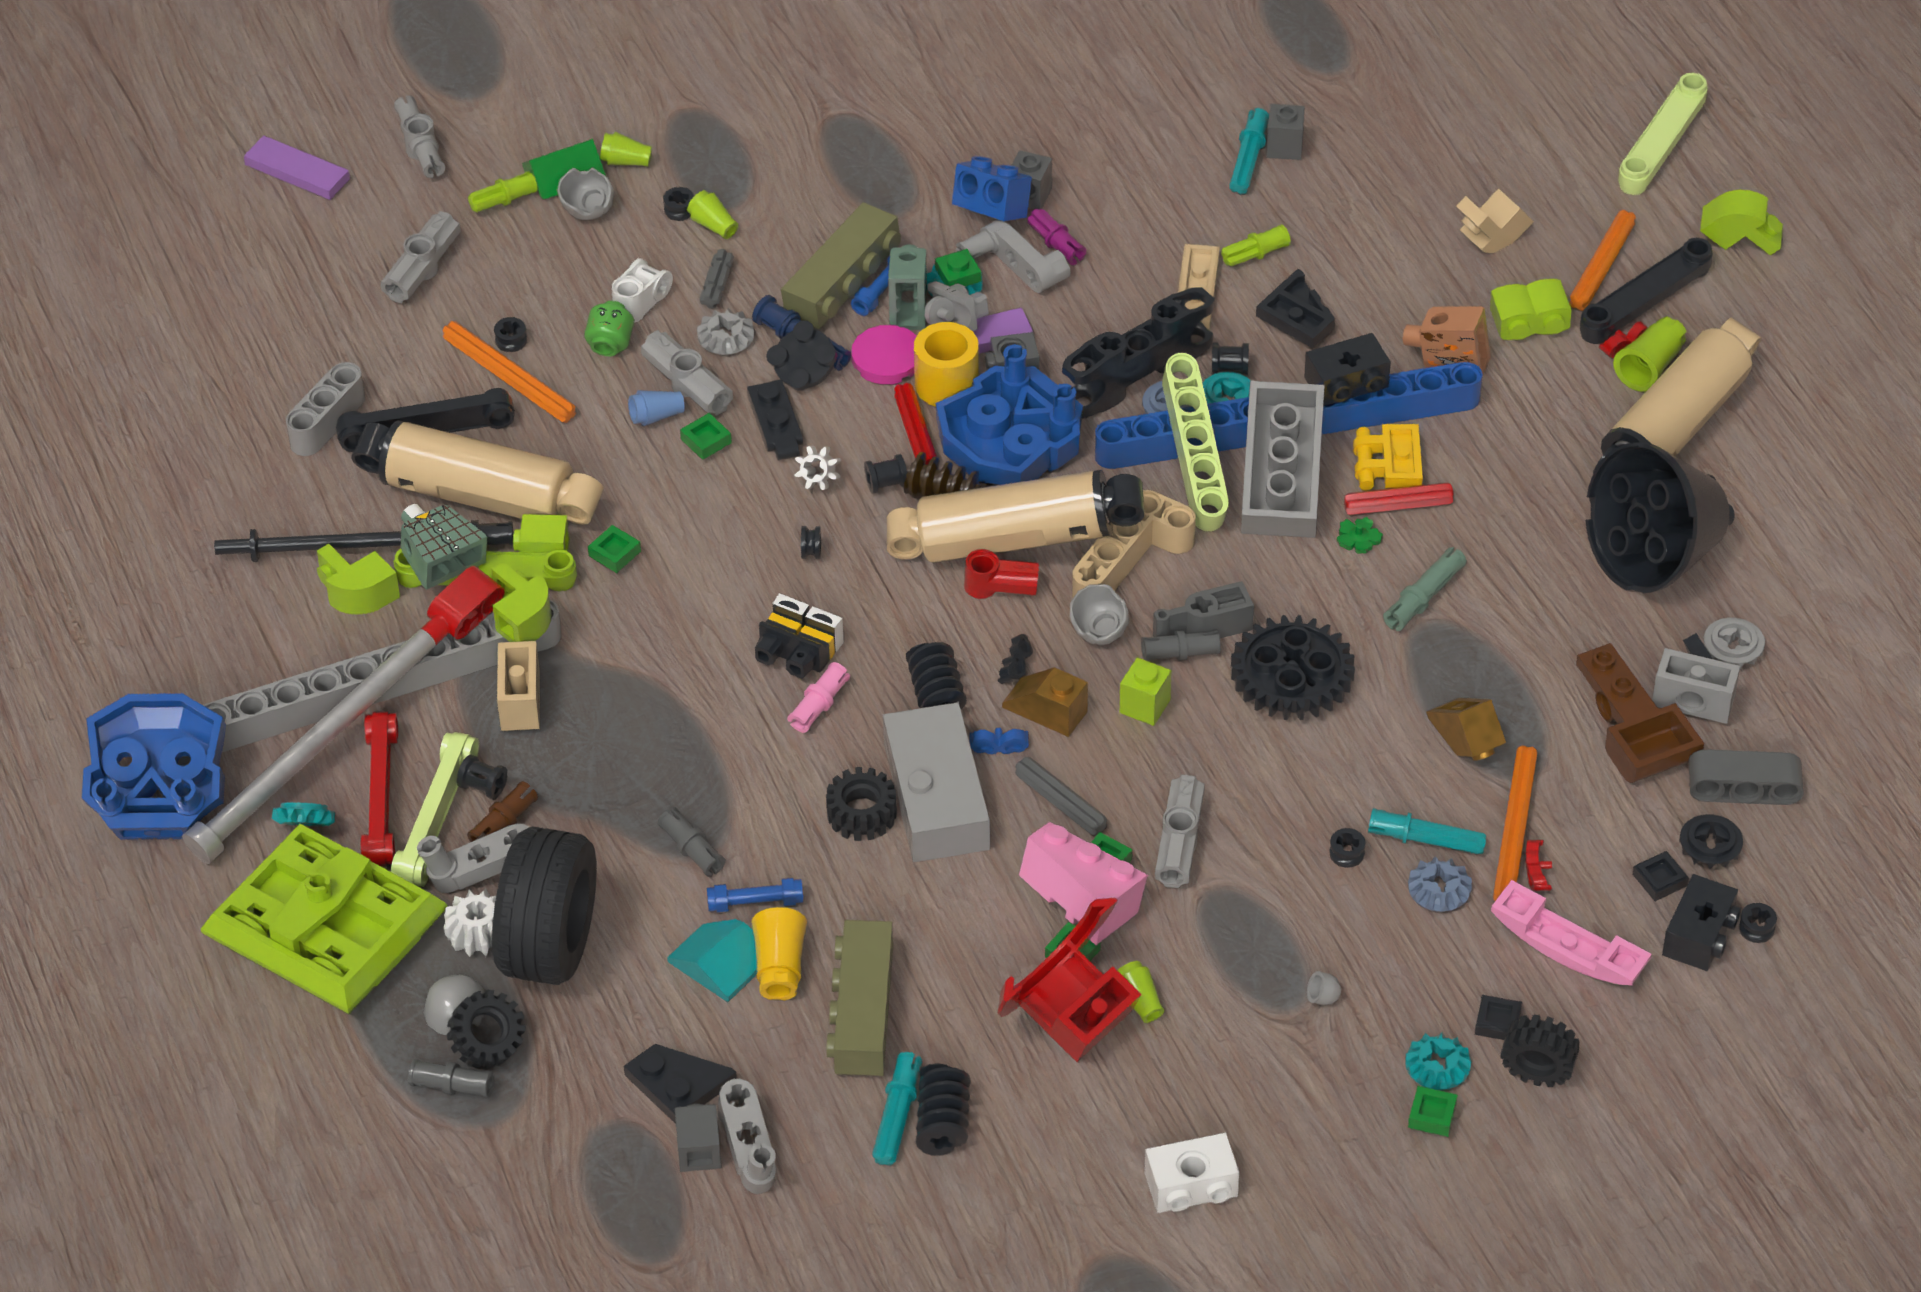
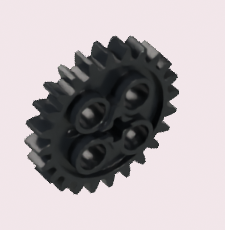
M1282 615L1281 623L1276 624L1271 618H1267L1266 628L1255 623L1253 624V634L1243 632L1242 642L1235 643L1234 653L1231 654V680L1235 681L1236 692L1243 691L1244 702L1255 699L1254 710L1258 711L1265 706L1269 707V717H1272L1277 711L1283 712L1284 720H1288L1291 712H1296L1300 720H1304L1306 711H1310L1312 715L1319 717L1320 707L1332 711L1333 701L1342 703L1344 701V692L1350 693L1351 681H1354L1355 667L1354 654H1350V644L1341 643L1342 634L1340 632L1330 635L1331 625L1329 624L1320 629L1317 628V619L1315 618L1308 624H1303L1301 615L1296 617L1295 622H1289L1288 618Z

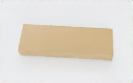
M1194 244L1184 245L1178 293L1189 288L1202 287L1214 297L1220 247ZM1190 300L1185 306L1190 310L1205 303L1201 300ZM1212 313L1200 321L1208 330H1210Z

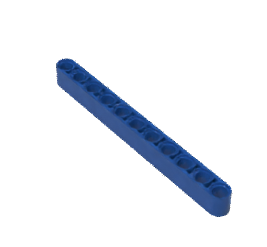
M1460 362L1390 374L1388 388L1323 406L1322 434L1474 409L1480 402L1482 370L1474 363ZM1249 397L1207 404L1218 452L1246 447ZM1192 406L1181 408L1185 412L1196 411ZM1168 410L1101 422L1095 430V460L1103 468L1117 469L1178 458ZM1197 438L1187 439L1194 446L1203 445V442Z

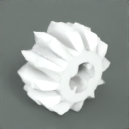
M469 889L466 898L454 896L453 906L446 907L444 914L445 936L451 941L455 951L465 949L469 957L475 951H481L487 956L489 948L492 947V925L496 896L490 897L486 889L480 895H474Z

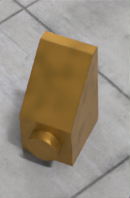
M1055 667L1022 677L1002 702V708L1069 737L1088 712V682Z
M1457 698L1426 711L1428 719L1457 756L1472 757L1473 761L1485 759L1495 754V747L1506 743L1491 699Z

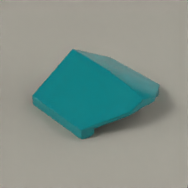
M737 919L702 924L667 957L668 963L726 1002H729L757 975L756 946L753 930L745 922Z

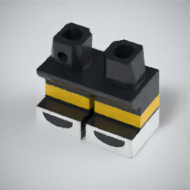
M779 593L773 602V612L766 622L762 621L759 623L760 638L755 646V658L758 662L768 666L774 664L778 657L786 659V670L791 675L801 679L811 670L820 673L844 643L843 619L813 606L809 610L808 604Z

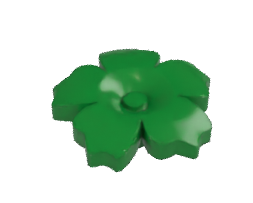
M1368 517L1356 519L1355 524L1345 519L1343 522H1340V536L1337 537V542L1339 546L1347 550L1354 548L1357 554L1367 553L1372 550L1373 545L1381 543L1383 533H1380L1377 528H1373V520L1368 519Z

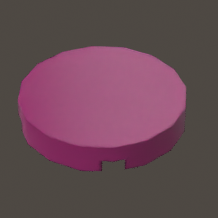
M879 325L869 328L858 335L852 344V365L854 369L856 368L860 371L861 377L877 384L900 383L902 378L908 375L911 378L915 375L914 340L917 335L909 329L896 325Z

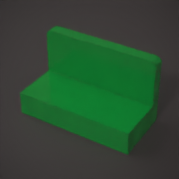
M593 139L522 163L524 172L530 171V174H533L540 198L543 200L558 195L557 189L560 179L573 168L579 171H589L591 168H594L606 176Z

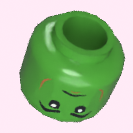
M607 301L597 304L590 310L584 338L595 353L602 356H615L617 353L628 348L635 320L632 314L620 302Z

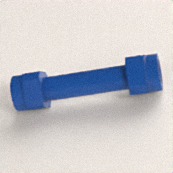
M890 256L887 258L888 266L868 288L861 287L851 300V307L857 314L866 316L878 306V297L888 287Z
M785 878L781 879L782 885L727 890L726 884L714 885V887L707 888L708 910L717 911V913L728 912V906L772 901H783L784 906L804 903L802 880Z

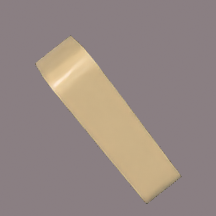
M1143 490L1144 518L1141 522L1132 526L1122 527L1113 524L1112 536L1098 538L1073 570L1072 599L1077 591L1090 584H1106L1115 591L1151 545L1175 554H1183L1191 550L1195 544L1196 518L1194 511L1190 507L1157 492Z

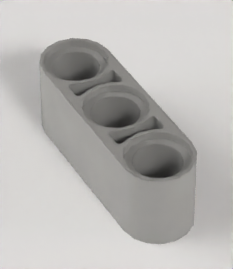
M351 362L336 364L288 413L286 426L292 452L301 456H309L318 452L336 433L337 419L346 412L357 411L364 403L365 393L359 366Z

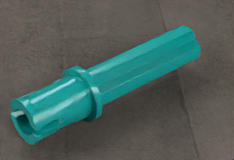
M1255 108V113L1253 109L1249 111L1246 127L1239 135L1241 147L1229 187L1232 192H1238L1240 195L1247 192L1259 150L1266 144L1265 132L1269 122V113L1264 109Z
M1376 808L1372 809L1368 833L1402 839L1404 844H1406L1408 839L1479 855L1484 852L1487 839L1484 833L1411 818L1412 813L1409 812L1408 815H1402Z
M901 1052L897 1055V1063L892 1081L888 1082L885 1088L888 1097L872 1152L875 1162L879 1165L885 1164L890 1166L895 1163L911 1102L918 1095L915 1087L923 1060L920 1056H917L914 1064H912L915 1053Z

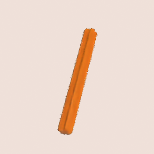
M451 321L448 325L444 326L442 331L444 333L443 338L552 416L563 423H568L571 418L575 417L576 407L573 403L458 322Z
M1522 745L1516 751L1494 886V901L1498 899L1511 880L1516 883L1518 880L1538 753L1533 746L1526 747Z

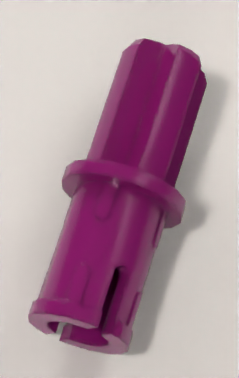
M1034 209L1031 212V215L1027 218L1028 224L1045 239V245L1048 248L1059 250L1070 265L1077 264V260L1073 256L1079 261L1085 257L1087 249L1068 233L1066 225L1058 224L1044 209Z

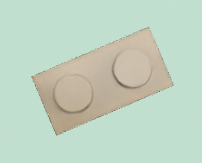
M536 641L498 643L497 703L501 731L540 729V669Z

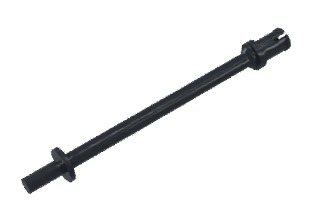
M471 520V523L487 536V545H513L512 521L479 524V520ZM250 529L249 539L215 540L214 550L215 555L251 553L252 562H258L260 553L319 550L328 544L334 549L401 546V531L259 538L257 530Z

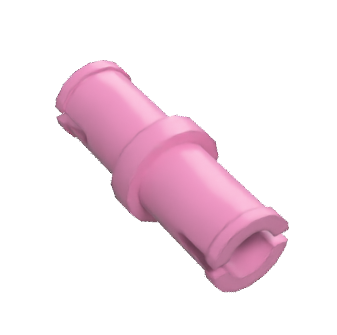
M831 662L816 684H810L804 691L805 697L787 717L788 722H792L790 725L795 730L806 733L821 712L828 711L833 705V697L845 682L850 679V674L846 673L847 669L841 664Z

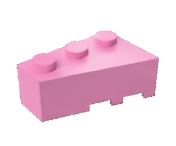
M1048 822L1028 837L1019 876L1049 903L1054 901L1059 903L1066 910L1065 918L1072 924L1078 923L1082 919L1088 906L1095 899L1116 898L1118 901L1112 912L1090 939L1095 945L1099 944L1138 914L1148 876L1134 868L1130 863L1115 858L1101 850L1097 845L1088 843L1069 833L1064 827Z

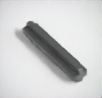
M1026 756L1016 764V776L1091 835L1097 836L1099 832L1106 829L1107 817L1031 757Z

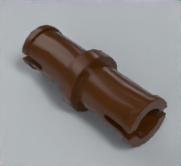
M524 781L519 782L501 802H494L489 807V813L473 829L467 832L470 842L475 841L483 833L487 836L510 825L517 824L516 819L531 804L538 800L536 791L532 789L521 799L520 797L530 785Z

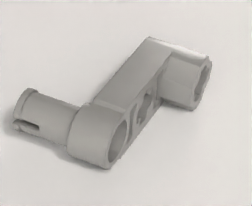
M998 219L982 227L980 233L956 244V252L968 249L973 259L989 251L995 253L1036 293H1041L1054 286L1058 282L1070 277L1071 274L1066 258L1059 250L1042 256L1010 224L1008 225L1005 221Z
M518 823L510 825L447 853L438 837L427 836L418 843L417 851L427 865L426 872L437 891L449 893L458 889H464L501 873L512 841L519 832L529 827ZM482 856H485L486 859L482 862H479L478 859Z
M732 1079L727 1081L721 1088L717 1114L720 1121L724 1124L736 1171L741 1178L744 1188L749 1192L762 1194L767 1192L774 1183L776 1166L774 1164L775 1151L771 1146L757 1093L753 1085L743 1079ZM732 1100H738V1101H739V1106H740L742 1103H744V1104H743L742 1107H735V1106H734V1105H735V1102L733 1101V1102L730 1104V1101H732ZM749 1129L751 1130V1135L754 1132L757 1134L754 1144L747 1145L745 1144V1139L742 1141L738 1140L741 1138L742 1130Z

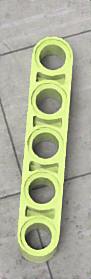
M1177 353L1172 355L1166 363L1162 379L1163 391L1188 504L1195 513V525L1203 531H1214L1220 528L1225 520L1229 499L1198 363L1189 354ZM1182 372L1188 378L1178 379L1172 373ZM1190 405L1196 411L1185 412L1180 406ZM1197 438L1203 442V445L1194 446L1187 439ZM1203 471L1208 473L1211 478L1207 480L1200 479L1194 473ZM1212 505L1218 509V512L1208 513L1202 506Z

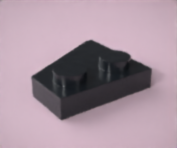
M1300 269L1293 272L1256 306V317L1311 348H1314L1335 329V317L1328 307L1321 303V297L1315 289L1310 290L1305 282V274Z
M658 1044L652 1045L624 1065L625 1076L675 1124V1108L687 1107L692 1104L705 1105L720 1094L722 1086L727 1081L737 1079L736 1071L733 1068Z

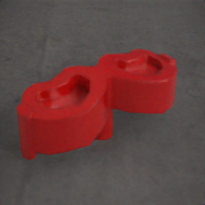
M1639 321L1632 326L1627 335L1621 330H1617L1615 335L1607 339L1604 344H1600L1599 348L1606 355L1614 358L1618 351L1635 341L1648 327Z
M1528 840L1526 844L1527 879L1532 891H1549L1552 889L1551 885L1547 884L1541 870L1552 869V861H1539L1540 846H1543L1544 840Z

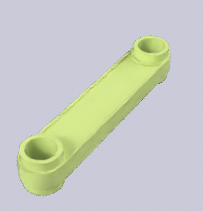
M1687 73L1680 77L1679 82L1629 154L1622 161L1619 168L1618 181L1623 192L1638 195L1646 190L1697 113L1703 107L1707 98L1708 87L1707 81L1702 75Z
M447 732L443 737L440 747L441 762L406 847L404 851L398 850L395 853L391 866L392 873L416 886L424 887L429 878L426 872L427 865L418 854L417 845L427 836H439L459 787L457 785L459 768L468 755L478 756V738L458 732Z

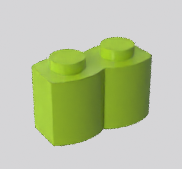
M1541 279L1528 285L1509 284L1491 291L1490 310L1500 339L1520 340L1535 333L1543 335L1557 334L1570 328L1572 310L1559 279Z

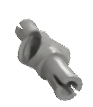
M405 96L408 104H405L402 97L398 98L394 103V108L402 121L400 127L404 134L407 155L420 161L424 175L427 178H434L432 169L437 176L442 175L445 171V165L438 154L439 146L435 139L432 118L419 112L414 97Z

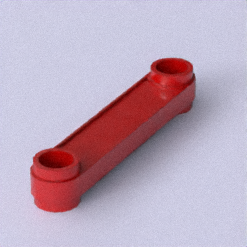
M388 711L365 714L364 724L366 745H371L369 834L361 835V855L381 867H387V865L392 864L395 855L394 834L389 833L391 744H398L399 732L397 713H389Z

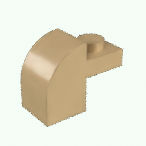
M1499 188L1481 208L1477 207L1466 196L1456 206L1465 215L1461 220L1465 225L1460 231L1486 253H1495L1511 245L1534 222Z

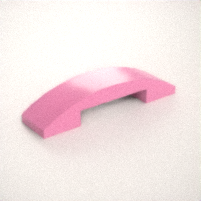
M1513 880L1509 882L1491 907V912L1507 928L1530 946L1570 969L1602 981L1631 986L1651 959V953L1617 935L1610 943L1544 908L1545 897Z

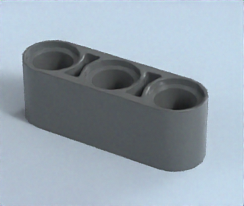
M1707 749L1694 752L1688 760L1690 794L1699 801L1791 805L1800 801L1804 795L1802 762L1798 756L1791 753Z

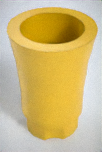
M774 907L762 910L755 914L751 921L756 946L757 980L760 983V994L769 1000H788L796 996L798 982L801 979V958L807 919L799 911L790 908Z

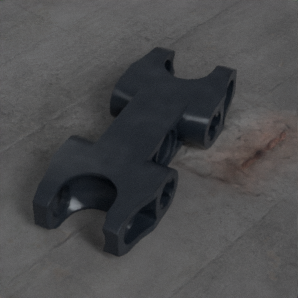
M1202 287L1189 288L1179 293L1171 294L1153 305L1151 319L1122 335L1116 332L1099 334L1067 356L1062 365V374L1066 375L1075 385L1071 388L1076 389L1075 399L1088 396L1092 400L1089 405L1083 406L1082 419L1105 412L1121 403L1126 396V387L1150 373L1157 371L1164 374L1166 363L1172 355L1186 353L1196 359L1208 350L1213 342V332L1208 330L1200 321L1212 313L1215 306V298ZM1190 300H1201L1205 303L1190 310L1185 306ZM1199 335L1203 340L1192 343L1191 336ZM1078 363H1085L1086 368L1085 371H1077L1072 367Z

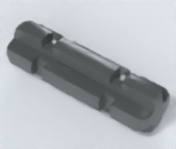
M719 249L713 255L703 286L704 290H702L700 295L701 304L707 305L710 309L715 308L720 303L723 295L722 291L725 289L730 268L734 261L733 254L726 252L725 249Z

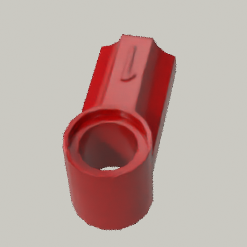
M974 550L966 558L964 590L968 595L978 599L991 597L995 592L1036 595L1039 563L999 559L990 550Z

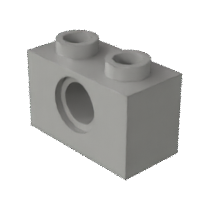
M1665 648L1656 674L1652 701L1659 708L1676 703L1684 714L1727 724L1736 695L1740 666Z

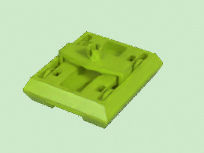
M299 824L212 913L201 927V933L349 1015L418 943L421 937L446 910L447 903L371 862L365 856L348 847L345 848L312 829Z

